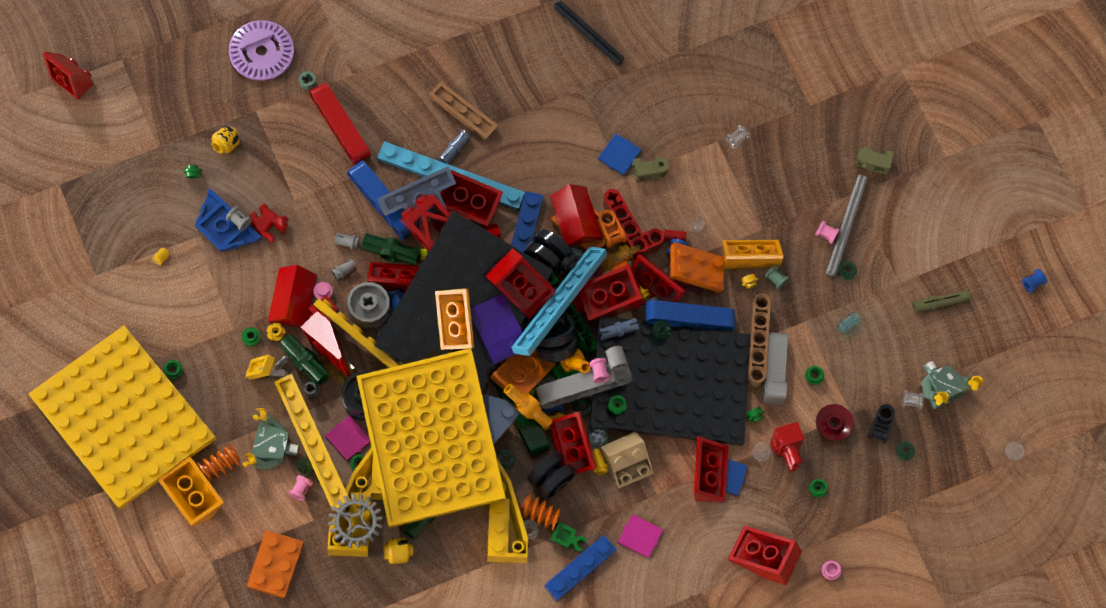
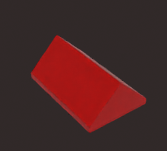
M451 170L456 184L443 189L440 194L446 208L452 211L455 209V212L470 216L471 220L489 227L498 212L503 191Z
M568 184L550 195L562 239L570 247L602 239L586 186Z
M639 254L632 269L639 285L643 289L649 290L650 298L652 300L679 303L689 290L676 280L671 279L669 274L645 255Z
M370 262L367 282L381 285L387 292L402 289L405 293L420 266Z
M299 265L279 268L268 323H280L285 326L301 328L308 320V308L311 306L317 274Z
M581 412L552 419L550 429L556 450L560 451L565 457L564 465L571 464L577 470V474L595 469L596 464Z
M700 436L697 437L694 499L696 502L724 503L726 500L729 446Z

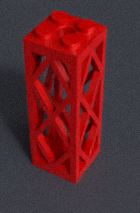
M423 194L415 201L417 203L415 207H408L401 214L403 217L400 221L429 252L435 241L430 239L427 218L446 223L451 214L433 194ZM433 207L439 215L427 211ZM417 220L419 222L420 230L414 224Z

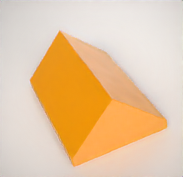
M722 240L724 269L772 268L774 265H777L778 268L781 267L784 255L779 240Z
M468 289L435 291L441 350L474 348Z
M190 456L158 479L191 527L210 520L224 504Z

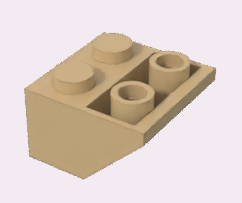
M637 432L601 447L605 463L608 464V469L618 489L654 474L645 442Z

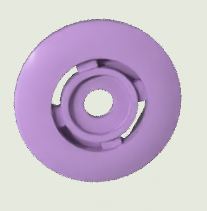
M258 20L243 25L234 33L229 44V57L233 67L242 76L257 81L271 80L283 74L290 66L294 56V45L291 36L282 26L271 21ZM271 38L278 43L280 47L279 51H276V46L274 42L271 40ZM259 46H264L267 48V53L265 55H258L256 49ZM243 50L247 51V57L251 61V63H248L243 55Z

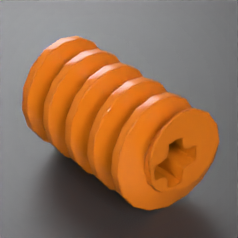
M230 443L231 450L223 447L224 454L219 450L216 451L217 458L212 454L209 455L210 462L205 458L202 459L203 466L196 462L198 468L211 483L213 482V475L218 479L220 478V471L226 475L227 467L233 471L234 463L238 467L241 466L240 457L232 443Z
M530 493L523 500L520 506V513L523 511L524 518L531 515L530 521L532 522L538 518V525L545 521L544 527L548 528L552 525V531H554L561 516V508L558 507L554 511V504L547 508L546 500L539 504V497L533 501L532 494Z

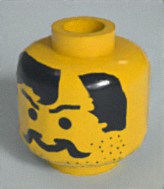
M221 127L212 136L211 144L214 150L220 154L230 153L240 143L238 131L233 127Z
M390 538L387 543H384V559H388L390 564L407 563L409 556H413V545L409 544L406 538Z

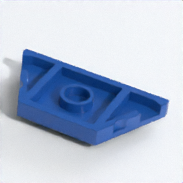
M210 188L207 192L205 203L202 205L201 213L196 220L195 228L221 253L262 240L261 236L250 225L243 231H239L238 227L231 220L228 221L226 216L232 208Z

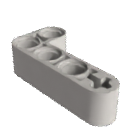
M769 332L763 404L783 406L786 399L787 382H785L788 344V334Z

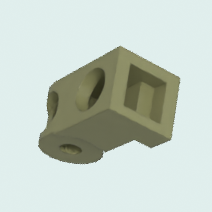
M865 147L859 150L856 163L859 167L888 175L894 152L887 150L885 154H881Z
M657 157L655 160L642 162L641 158H636L632 162L636 183L662 178L667 174L669 168V161L664 157Z

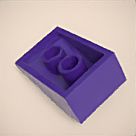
M500 294L470 308L472 322L490 362L495 364L515 355L516 353H513L511 347L523 332L504 295Z

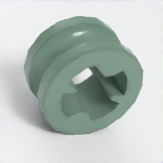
M305 71L300 74L299 84L301 88L311 90L315 87L316 77L312 72ZM310 78V81L306 84L305 80Z

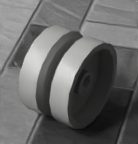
M364 282L355 286L350 291L347 300L350 321L360 329L373 331L382 327L390 315V300L387 291L381 285L374 282Z

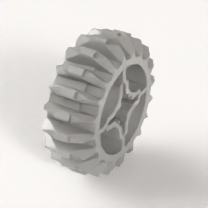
M351 494L350 501L347 496H343L345 503L337 500L336 502L340 507L332 506L331 508L336 511V514H329V517L334 518V521H329L328 525H335V528L331 529L330 532H338L334 539L337 540L342 537L343 539L340 542L342 545L348 540V547L350 548L353 542H355L356 548H359L360 541H362L364 546H367V538L371 542L374 541V538L371 536L372 533L377 536L379 535V532L375 531V527L382 528L381 524H376L377 520L383 519L381 516L376 517V514L381 512V510H373L377 503L373 502L369 505L370 497L362 501L363 494H359L358 500H356L355 494ZM351 504L361 505L354 514H350L343 509ZM366 508L371 514V526L363 520ZM347 515L350 517L359 515L360 523L364 526L358 524L352 526ZM340 516L348 522L345 533H343L339 525ZM356 528L368 531L361 537H350Z

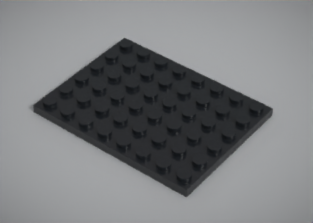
M452 211L374 346L405 364L465 350H441L435 291L467 288L469 291L470 308L503 294L486 275L512 248L546 281L553 270L462 215ZM504 295L519 326H521L526 315ZM472 322L474 348L471 349L481 391H483L499 362L495 364L490 362Z
M605 316L598 319V330L612 326L615 322L622 323L632 319ZM637 320L635 323H638L639 330L625 333L622 337L615 336L602 341L600 339L602 335L599 336L597 331L595 359L605 358L607 364H609L606 350L614 346H622L633 379L627 384L592 395L591 428L637 432L640 434L697 440V437L700 436L722 444L744 445L750 334L688 326L655 325ZM622 396L626 400L627 409L621 414H614L608 408L611 397Z

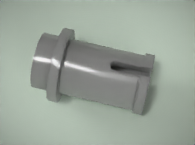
M337 232L334 244L351 247L353 250L358 248L360 238L356 235L349 236Z
M350 258L342 265L335 266L332 274L336 280H343L344 276L356 270L357 266L353 259Z

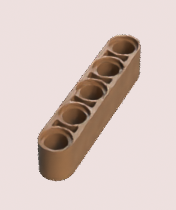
M766 294L756 295L751 307L748 385L752 388H760L767 374L771 300ZM762 302L766 307L761 308L757 303ZM761 320L765 325L760 326L755 321ZM760 338L763 340V343L758 344L754 339ZM759 356L762 361L756 362L753 357ZM752 375H759L761 380L753 379Z

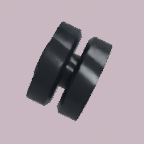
M545 229L538 230L533 237V242L529 243L524 250L525 254L552 269L556 275L561 272L560 265L564 258L567 256L571 258L573 255L571 247L563 239Z
M566 316L559 317L535 349L539 359L547 362H558L570 358L577 352L578 343L573 321Z
M357 372L351 375L342 387V400L346 413L360 421L366 420L357 376L369 372Z
M555 451L547 456L527 477V481L533 487L540 486L538 493L544 500H548L559 493L577 474V470L571 464L564 465L565 457L560 451Z

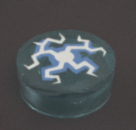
M594 428L591 430L589 442L592 446L601 448L608 442L609 435L605 429Z

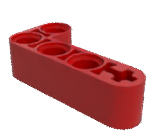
M616 189L607 190L603 199L605 210H611L615 215L619 213L624 214V218L617 217L620 226L624 232L627 229L634 231L633 234L625 232L627 242L624 243L631 250L633 257L637 258L639 254L647 256L661 249L664 242L663 231L654 228L642 233L620 192ZM657 237L660 241L653 242L651 238ZM640 245L643 247V249L637 250L634 248V246Z

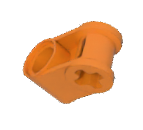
M611 210L602 211L599 215L598 226L606 246L610 249L612 245L627 242L626 234L620 226L615 213ZM609 218L611 223H604L602 219Z

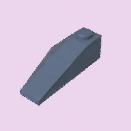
M484 395L483 400L493 444H495L520 412L504 399Z

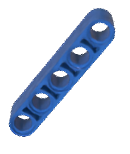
M360 161L349 169L347 174L351 181L400 239L404 241L411 236V232L400 221L403 217L401 215L403 209L384 216L377 198L390 193V191L364 161Z
M651 300L645 303L646 323L688 326L727 332L735 330V310L731 308Z

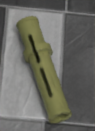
M966 289L937 297L928 296V299L913 301L912 309L914 313L926 310L935 311L936 308L969 302L970 295Z

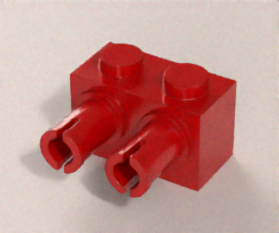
M798 421L776 428L770 441V447L773 452H776L777 457H784L789 472L800 469V464L803 463L799 450L804 442V436Z

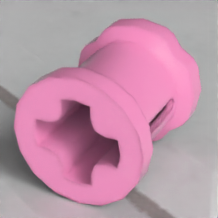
M822 221L815 235L822 236L832 244L840 229H834L827 225L825 221Z
M597 358L589 363L590 367L593 368V381L595 383H603L610 380L611 377L607 373V360L605 358Z
M298 475L296 478L297 482L293 489L289 491V495L300 501H305V494L313 482Z

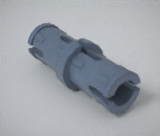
M461 130L454 141L449 142L448 148L439 156V160L443 163L445 161L449 165L451 160L462 152V147L471 139V136L467 132L464 134L465 131Z
M636 318L622 323L615 322L612 326L600 328L598 330L599 336L602 335L600 339L604 341L615 336L622 337L625 333L639 330L638 323L635 324L637 322Z

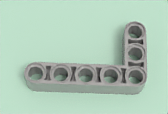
M614 346L606 350L609 364H606L607 373L611 377L606 382L595 383L593 381V369H590L588 373H578L537 387L536 392L541 408H552L631 382L633 378L623 347Z

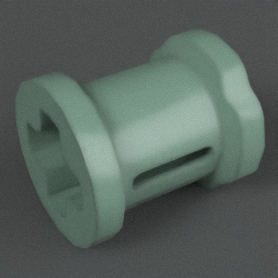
M774 265L764 275L776 285L777 290L782 288L790 279L778 269L777 265Z

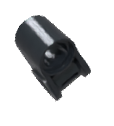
M884 404L879 407L867 438L873 437L886 444L895 416V410L891 405ZM881 412H887L890 418H883Z

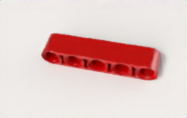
M325 82L310 90L309 95L351 162L356 165L360 161L371 157L369 148L328 84Z

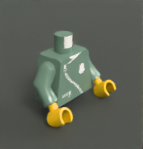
M931 361L923 367L928 374L921 382L923 396L929 399L934 409L961 398L969 387L976 391L979 389V386H983L982 377H964L955 372L950 366L938 369L934 362Z
M257 408L256 410L260 412V417L253 415V419L262 420V422H259L252 453L243 456L248 458L249 462L246 461L242 464L244 467L252 465V467L269 470L277 467L279 464H283L286 454L297 456L299 445L289 443L290 435L287 429L278 420L267 414L264 408Z

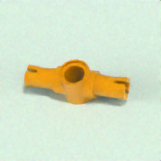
M579 349L570 358L560 361L566 372L575 370L585 374L590 371L589 362L585 361Z
M512 384L505 387L503 392L514 401L515 408L524 417L534 419L544 428H548L551 425L552 419L542 411L540 402L528 393H521Z

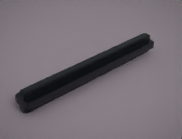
M561 0L555 2L553 8L616 65H620L624 61L623 55Z

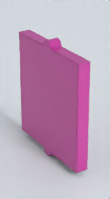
M348 416L340 424L337 423L336 427L325 435L346 461L355 454L361 453V450L371 443L370 438L351 416Z
M632 514L628 524L623 527L624 531L618 543L649 558L654 547L658 545L657 541L663 529Z

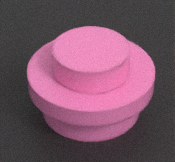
M320 282L316 284L314 296L317 299H322L326 295L331 298L333 289L329 283Z
M827 561L822 566V575L828 580H836L841 574V566L836 561Z

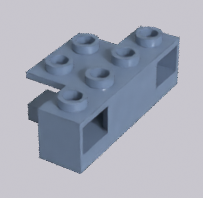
M449 166L385 194L377 198L384 216L403 209L404 212L408 207H415L417 205L415 201L423 194H433L446 208L439 191L456 184ZM433 207L427 211L434 214L438 213Z

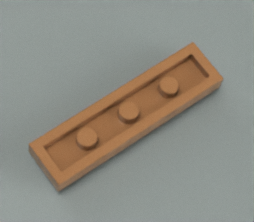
M440 81L429 93V98L485 141L498 129V125L443 82Z

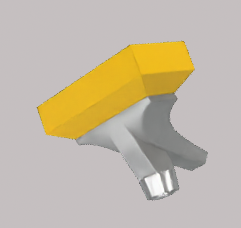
M270 355L251 359L245 377L250 380L265 376L283 378L288 375V372L280 368L288 360V356L282 357L276 364H274L275 358Z

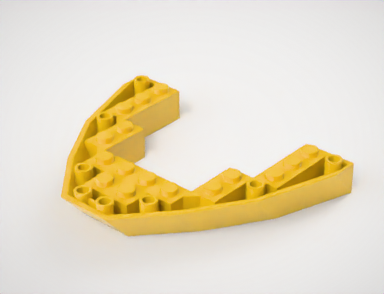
M372 447L353 471L345 489L350 500L351 494H355L356 500H358L359 494H363L362 501H365L367 497L374 500H383ZM497 458L506 500L489 503L487 562L527 563L528 536L511 480ZM352 504V506L344 509V511L354 514L361 505ZM366 508L363 520L370 526L371 514ZM347 515V517L350 518L352 526H354L355 524L364 526L360 523L361 520H359V515H357L356 517H350ZM340 516L339 525L343 533H345L348 522ZM335 525L330 526L328 555L368 557V538L366 539L367 546H364L362 541H360L359 548H356L355 542H353L350 548L348 547V540L342 545L340 544L343 539L342 537L337 540L334 539L338 532L331 533L330 530L335 528ZM356 528L350 537L358 538L365 535L368 531Z

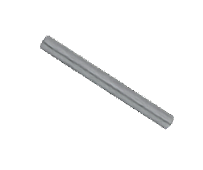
M858 175L826 271V274L829 276H836L867 182L866 176Z

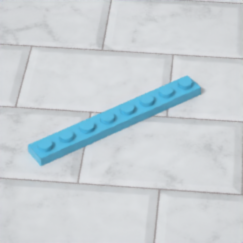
M385 141L377 157V160L422 177L449 166L450 171H456L503 191L500 205L516 211L519 210L525 192Z
M589 247L556 289V292L549 298L511 347L513 353L530 356L606 258L608 255L606 249Z

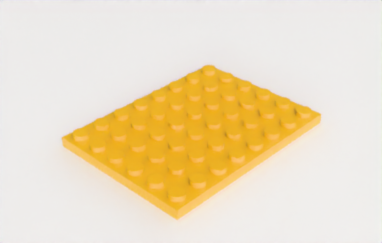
M125 325L28 393L119 510L159 482L158 479L189 456L193 457L216 440L214 434Z
M471 348L357 376L388 526L390 528L506 500Z

